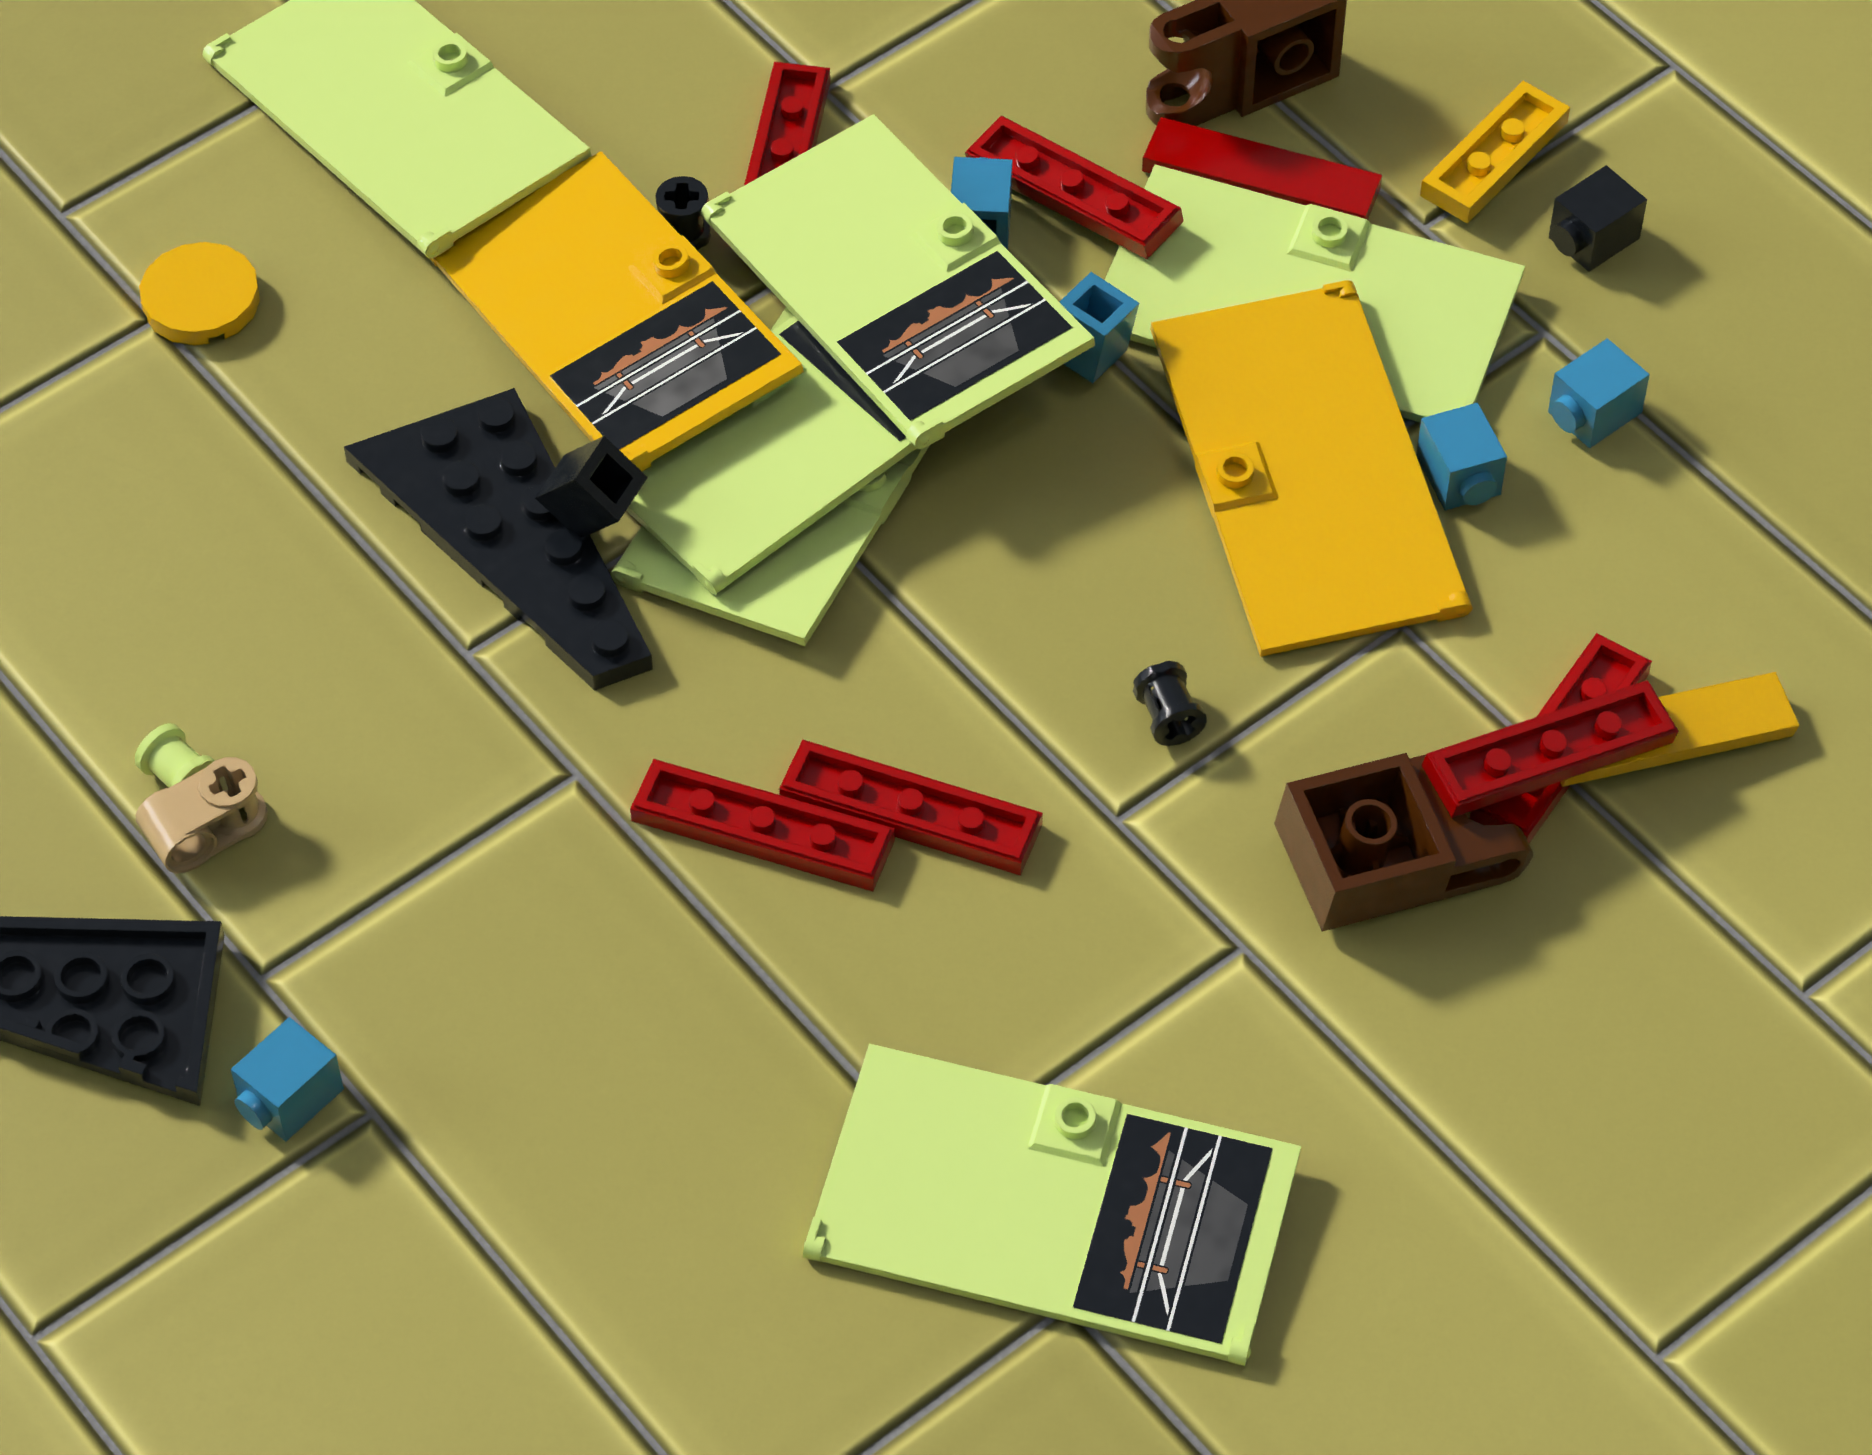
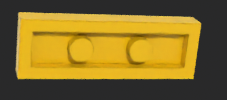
M1523 80L1422 180L1420 196L1468 224L1568 123L1570 106Z

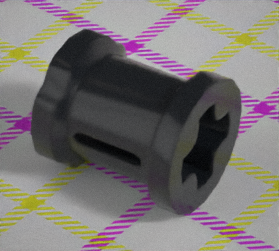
M687 176L673 177L664 181L658 187L655 195L657 210L698 251L709 243L711 237L710 225L701 216L702 207L709 201L707 188L701 181Z
M1165 661L1160 664L1151 665L1140 672L1133 681V693L1136 700L1146 704L1153 720L1150 729L1154 740L1164 746L1180 745L1190 741L1200 734L1207 723L1203 707L1193 703L1186 688L1187 673L1184 666L1175 661Z

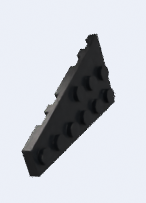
M515 388L344 446L346 462L359 474L365 472L380 486L381 494L395 507L400 504L420 523L421 531L482 587L485 585L489 586L501 597L504 608L518 621L524 619L545 638L546 646L594 691L653 670L652 655L591 536L587 535L581 538L576 532L567 529L535 499L554 471L555 466Z
M0 916V1041L200 1106L225 937L221 921Z

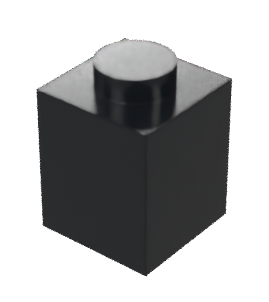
M1605 165L1555 198L1548 238L1554 242L1562 254L1572 257L1590 272L1640 239L1647 199Z
M602 436L565 454L535 499L567 529L576 532L583 538L619 522L648 477L605 436Z

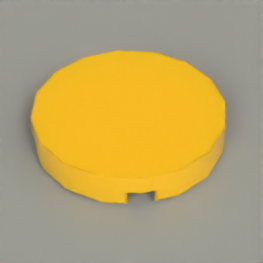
M210 242L185 244L161 254L146 269L139 285L142 310L154 332L172 342L193 346L210 344L209 338L217 337L223 333L225 339L239 333L254 318L260 303L256 270L246 256L227 245Z

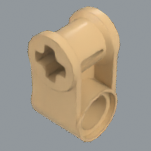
M224 757L213 761L203 770L181 782L155 792L139 806L135 816L136 823L169 872L178 874L198 868L210 857L243 839L255 835L267 821L268 810L263 796L257 792L258 780L253 767L245 760L236 757ZM223 776L228 787V789L224 791L222 790L219 779ZM243 806L247 815L246 821H242L239 809Z

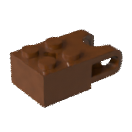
M1194 0L1161 14L1150 25L1149 49L1167 70L1149 81L1146 90L1145 106L1149 119L1155 125L1158 124L1160 117L1197 126L1233 110H1236L1241 117H1244L1339 77L1347 0ZM1180 37L1183 38L1184 42H1173L1168 38ZM1187 93L1190 96L1188 101L1181 106H1169L1163 103Z
M1407 753L1289 782L1286 784L1274 822L1322 932L1511 881L1519 877L1533 858V851L1522 829L1515 824L1483 825L1469 819L1466 814L1451 818L1421 766L1426 754L1409 758Z

